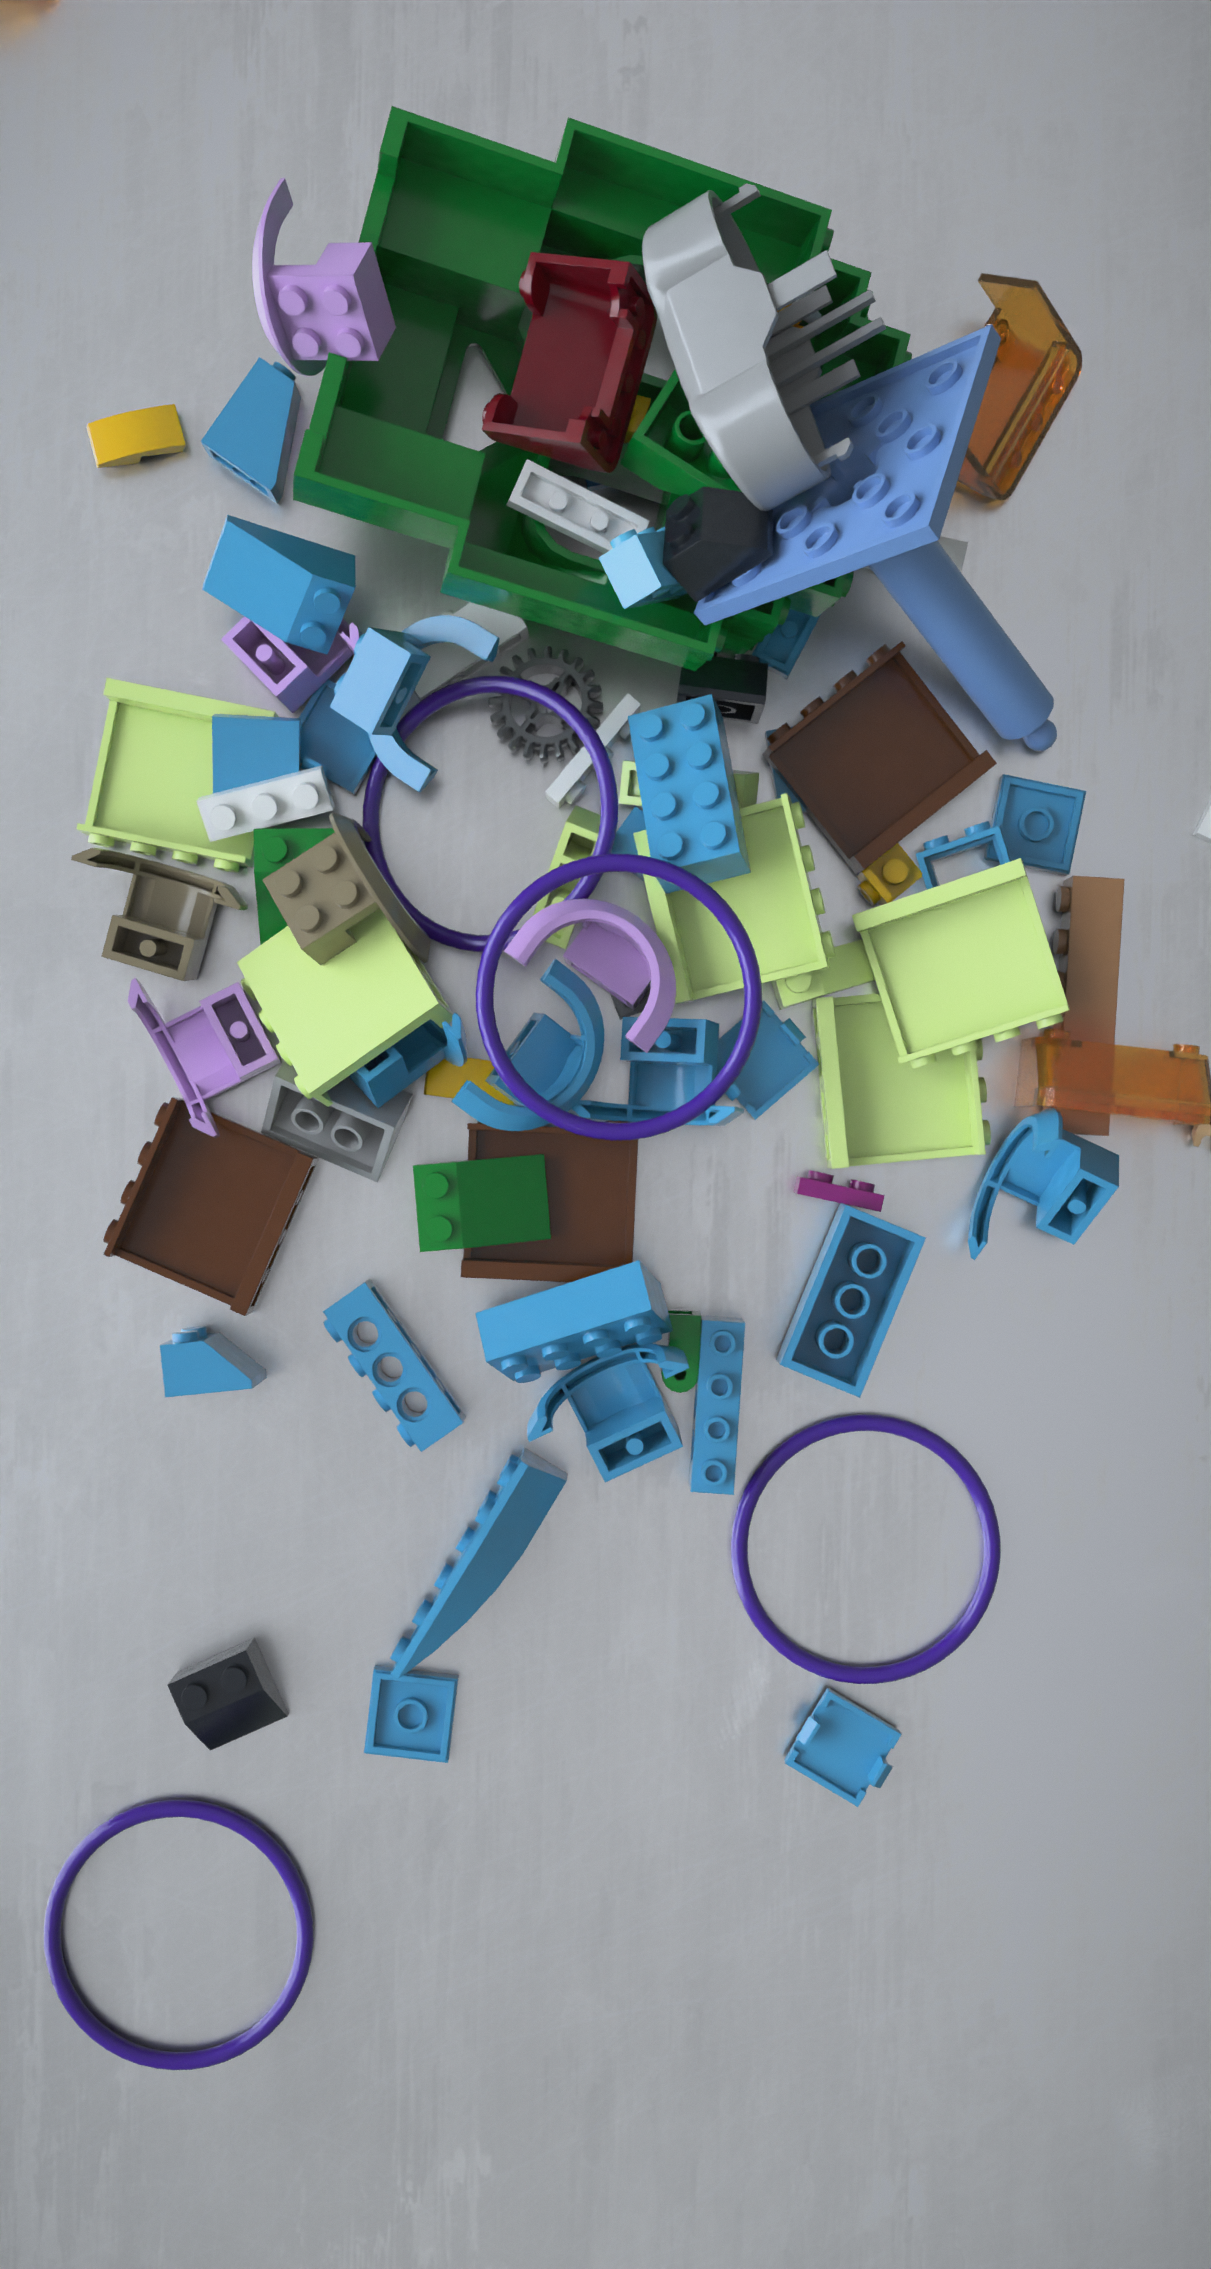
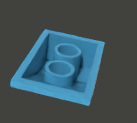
M227 515L204 579L202 590L284 642L327 655L356 588L355 555Z

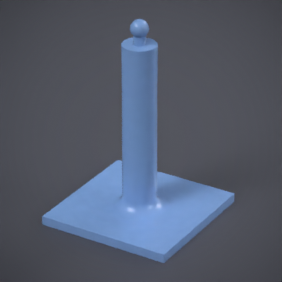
M991 324L810 404L825 449L849 437L854 446L850 457L843 461L836 459L830 462L831 477L773 508V556L699 600L694 614L704 625H708L869 566L997 733L1007 740L1023 737L1025 744L1032 750L1045 751L1052 747L1057 739L1056 727L1053 722L1047 719L1054 707L1053 696L938 542L1001 341V337Z

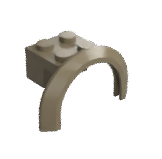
M333 812L329 815V819L335 833L263 879L301 950L320 966L355 944L357 941L349 928L378 909H381L411 951L424 964L428 962L431 943L429 936L410 916L382 876L363 841L370 842L372 839L354 819Z
M90 848L71 857L73 861L93 867L114 869L133 874L123 915H112L101 957L177 980H197L217 904L237 910L248 909V904L235 887L177 867L100 848Z

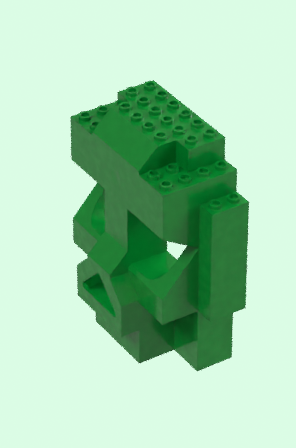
M392 106L379 152L377 174L358 243L372 242L396 329L378 361H347V358L329 352L309 429L305 430L293 475V500L449 548L444 567L446 571L440 593L696 671L706 661H711L714 652H717L718 655L734 659L736 654H745L748 650L752 651L758 642L761 643L765 636L774 632L778 624L783 625L785 623L789 609L818 617L829 607H833L841 597L845 598L853 581L854 571L704 625L694 614L698 602H695L688 593L677 599L624 609L600 560L572 552L557 544L546 531L543 523L507 506L524 464L528 459L560 476H577L658 502L660 507L654 528L657 531L665 527L666 510L680 495L658 489L620 465L629 443L623 444L620 459L614 471L604 473L591 471L499 442H495L477 451L442 439L465 352L469 347L476 346L481 350L503 392L511 395L533 315L519 291L520 277L522 272L526 270L531 252L631 262L646 283L642 243L643 236L651 225L708 190L714 191L724 202L740 192L739 188L747 183L755 185L761 196L731 213L746 240L760 273L765 276L766 282L769 284L822 252L829 251L834 230L828 228L832 210L569 117L555 161L553 162ZM830 258L837 277L821 286H827L833 303L818 311L821 317L868 291L867 288L872 272ZM870 305L811 338L815 353L872 322L865 318ZM801 320L800 324L798 325L805 327L806 325H808V323H806L804 320ZM886 326V329L821 365L822 373L820 377L854 359L861 376L823 398L911 360L912 353L907 351L911 334ZM643 373L637 395L651 398V408L667 380Z

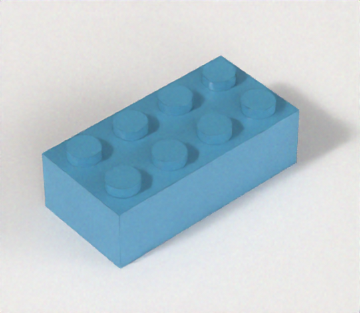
M709 694L628 716L650 857L679 866L699 877L707 884L751 873L724 719L713 695ZM656 877L666 894L683 890L670 882Z
M840 1203L776 1357L778 1363L860 1398L926 1238Z
M640 1260L475 1313L486 1362L517 1383L537 1380L541 1377V1372L550 1369L569 1370L581 1364L582 1359L595 1355L599 1358L614 1356L621 1352V1347L636 1342L638 1345L652 1344L661 1340L662 1334L673 1331L661 1283Z

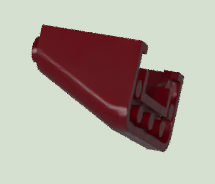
M531 252L526 270L522 272L519 281L520 295L533 313L511 395L498 393L486 404L482 416V431L491 440L591 471L611 473L616 468L620 459L656 329L658 314L646 283L631 262Z

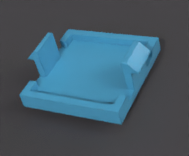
M328 679L313 693L299 717L301 718V769L306 770L323 766L327 779L355 795L373 765L377 754L374 751L367 731L330 708L335 697L336 683Z
M765 1000L762 1001L760 1025L750 1056L740 1075L725 1093L731 1101L736 1098L754 1120L819 1065L817 1060L800 1043L806 1036L790 1018L783 1023ZM742 1020L718 1040L717 1075L733 1051Z
M827 1687L811 1716L808 1717L796 1737L797 1739L784 1761L788 1766L858 1807L866 1795L869 1785L881 1788L893 1768L892 1765L888 1764L886 1756L891 1748H894L902 1734L898 1729Z

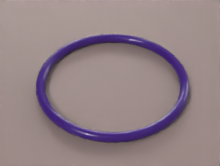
M480 676L447 685L433 692L416 704L398 722L396 726L397 731L403 742H405L424 720L442 707L469 696L485 693L513 694L528 698L549 708L565 720L576 732L590 755L597 775L601 801L599 832L592 856L611 854L618 823V794L613 767L606 748L588 719L560 694L548 687L526 679L509 676ZM376 756L367 781L363 802L362 827L372 839L370 842L364 841L367 851L401 904L414 921L427 933L430 939L459 950L483 952L489 935L462 933L434 922L415 908L396 884L384 856L379 827L381 796L389 770ZM603 873L582 877L563 901L588 899L595 890ZM520 929L512 931L504 946L503 951L507 948L509 943L512 941V939L515 937V935Z
M603 854L589 856L564 864L535 880L509 904L498 919L488 937L477 973L476 1013L479 1031L489 1059L501 1080L514 1096L542 1119L561 1129L594 1139L635 1140L649 1138L683 1126L700 1116L728 1091L740 1075L750 1056L760 1025L762 1010L760 968L748 933L736 913L711 886L699 877L664 860L643 855ZM605 872H632L657 877L680 887L698 899L713 913L729 936L739 959L744 983V1010L739 1035L732 1053L715 1079L702 1092L679 1108L658 1117L629 1123L601 1122L579 1117L564 1111L539 1095L523 1079L509 1059L500 1039L494 1012V983L499 959L509 936L521 918L534 904L558 887L578 878Z
M855 1414L825 1420L803 1429L779 1445L762 1462L747 1484L737 1507L731 1536V1562L737 1591L748 1616L761 1635L780 1654L801 1668L824 1678L853 1684H879L908 1678L933 1667L952 1654L970 1636L986 1612L995 1590L1001 1558L1000 1532L994 1505L984 1483L968 1460L954 1446L932 1431L907 1420L876 1414ZM856 1431H876L901 1436L919 1443L943 1459L956 1472L972 1496L979 1514L984 1540V1558L979 1584L970 1605L955 1627L944 1638L922 1653L904 1661L875 1667H856L830 1662L807 1652L787 1638L773 1623L760 1603L753 1586L748 1562V1536L753 1512L759 1497L774 1474L791 1457L809 1445L827 1437Z
M164 1800L140 1805L112 1817L93 1830L73 1850L62 1866L49 1896L44 1922V1952L48 1972L58 1998L70 2017L93 2041L109 2052L138 2065L164 2070H194L224 2063L242 2055L269 2036L287 2016L302 1991L309 1972L314 1941L313 1918L305 1885L297 1868L280 1844L263 1828L241 1814L219 1805L194 1800ZM185 1817L213 1822L229 1828L253 1843L266 1855L283 1879L290 1894L296 1919L297 1942L292 1970L282 1993L272 2008L259 2022L238 2037L218 2046L190 2052L161 2051L144 2047L119 2036L102 2024L85 2006L74 1989L65 1966L61 1946V1923L65 1901L72 1883L85 1862L100 1846L123 1830L140 1823L162 1818Z

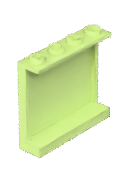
M106 678L103 695L110 701L85 824L77 823L76 829L89 836V843L103 847L114 848L115 841L131 844L130 851L143 855L156 856V851L162 850L172 852V859L183 863L197 865L198 858L214 861L213 867L223 871L239 873L240 866L252 868L254 861V831L210 842L196 801L199 797L213 794L212 716L214 714L279 717L277 713L271 710Z
M787 793L781 794V798L740 808L751 873L708 883L729 904L747 931L759 964L762 984L830 967L828 958L836 956L830 930L822 932L818 915L826 913L820 888L812 889L808 872L815 871L810 845H801L798 829L805 828L800 802L792 803ZM646 830L633 833L638 855L650 857ZM643 874L657 936L665 946L674 968L676 979L675 1004L744 988L742 970L737 953L725 929L713 913L687 891L680 890L666 894L656 877Z
M1021 858L852 915L856 931L861 934L900 1056L897 1058L899 1064L910 1061L912 1069L937 1061L936 1052L951 1048L954 1056L979 1048L976 1040L989 1035L994 1036L995 1042L1021 1035L1018 1026L1036 1021L1038 1029L1063 1022L1061 1013L1070 1010Z
M378 909L350 927L349 929L357 942L321 966L301 950L288 926L237 962L245 977L241 980L243 988L254 1001L258 1000L262 1008L258 1012L261 1021L271 1033H276L280 1041L276 1045L279 1054L288 1065L294 1066L298 1073V1076L294 1078L297 1087L307 1099L310 1100L314 1097L327 1107L333 1104L327 1093L328 1090L431 1019L442 1028V1022L446 1021L449 1023L452 1021L453 1013L422 961L402 940L381 909Z
M880 993L833 998V996L821 997L812 1000L827 1168L836 1169L849 1166L986 1154L985 1145L991 1144V1130L989 1121L982 1118L981 1103H986L987 1087L984 1077L978 1076L977 1061L983 1059L981 1038L976 1040L979 1047L977 1049L954 1056L952 1049L948 1048L935 1053L936 1062L912 1069L910 1061L901 1064L898 1062L897 1058L900 1056Z

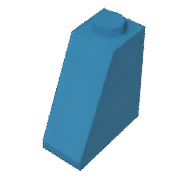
M259 357L200 442L210 457L278 504L283 497L301 396L295 383L296 377L289 369L276 361L273 365H270Z

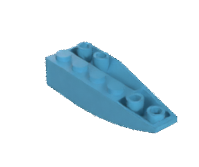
M526 1448L523 1449L519 1458L511 1454L499 1474L500 1477L497 1484L501 1488L497 1494L490 1490L477 1511L478 1514L474 1520L479 1523L477 1528L473 1530L467 1527L455 1549L460 1551L461 1554L454 1566L446 1563L438 1575L434 1586L439 1588V1591L432 1603L424 1599L413 1617L412 1622L418 1626L411 1638L408 1639L402 1636L392 1652L390 1659L396 1663L391 1676L399 1679L435 1652L497 1590L525 1552L565 1485L568 1473Z

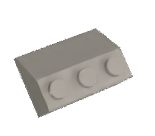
M284 1061L274 1078L261 1133L378 1182L404 1123L413 1094L402 1090L381 1107L377 1108L348 1076L327 1091L333 1102L332 1105L327 1107L314 1097L309 1100L301 1093L294 1081L298 1073L294 1066H290Z

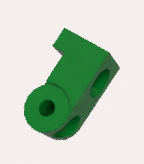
M668 1310L673 1331L668 1332V1346L677 1347L684 1351L689 1368L665 1379L661 1368V1375L667 1388L671 1391L682 1393L692 1389L698 1379L700 1311Z

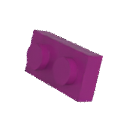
M811 1170L808 1171L807 1178L796 1177L793 1193L879 1212L882 1210L885 1195L874 1193L875 1184L850 1179L849 1187L832 1184L834 1175Z

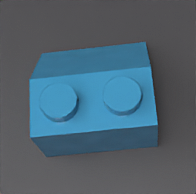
M207 1326L181 1329V1332L172 1333V1340L160 1345L165 1398L252 1389L267 1378L266 1369L220 1332L207 1333Z

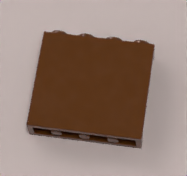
M903 641L891 650L887 644H884L866 659L870 667L858 676L852 670L833 685L837 692L825 702L820 696L800 711L804 719L793 728L786 722L767 737L771 745L762 754L855 874L866 869L997 764L987 750L981 754L977 752L901 654V651L906 646Z
M172 1097L169 1103L164 1102L156 1115L154 1125L159 1128L153 1142L147 1141L139 1154L137 1164L142 1167L136 1181L130 1180L123 1191L120 1203L125 1206L119 1220L113 1219L106 1230L103 1242L108 1245L103 1255L108 1257L118 1256L231 1306L229 1310L247 1316L253 1312L319 1158L210 1111L220 1136L214 1138L193 1128L189 1121L191 1115L184 1099Z
M479 1121L467 1124V1129L469 1130L468 1160L544 1154L551 1239L464 1248L463 1259L461 1260V1277L573 1282L633 1262L638 1139H594L574 1134L559 1127H545V1125L531 1130L507 1131L487 1126ZM605 1121L610 1123H629L622 1121Z

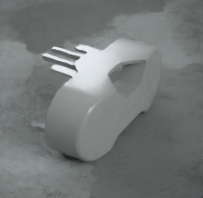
M746 183L739 188L740 192L724 202L714 191L708 190L651 225L643 236L642 257L647 289L660 319L674 367L689 402L690 412L711 449L738 488L755 507L762 511H769L831 477L830 462L836 459L843 461L850 457L854 446L849 437L825 449L810 404L861 376L854 359L821 377L822 370L820 366L886 329L883 319L879 317L815 353L811 338L876 302L872 291L868 290L801 329L793 327L794 324L833 303L827 286H821L836 278L837 275L829 253L826 250L767 284L765 276L760 273L750 248L731 213L761 196L755 185Z

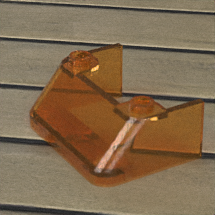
M981 273L977 281L995 306L984 327L992 324L1001 337V341L958 481L985 497L1006 500L1016 489L1075 385L1082 368V353L1038 281Z
M1044 1029L1043 1037H1032L1021 1041L1014 1107H1048L1171 1121L1173 1125L1179 1126L1211 1125V1073L1208 1056L1199 1054L1200 1046L1173 1044V1051L1088 1042L1071 1040V1032L1054 1029Z

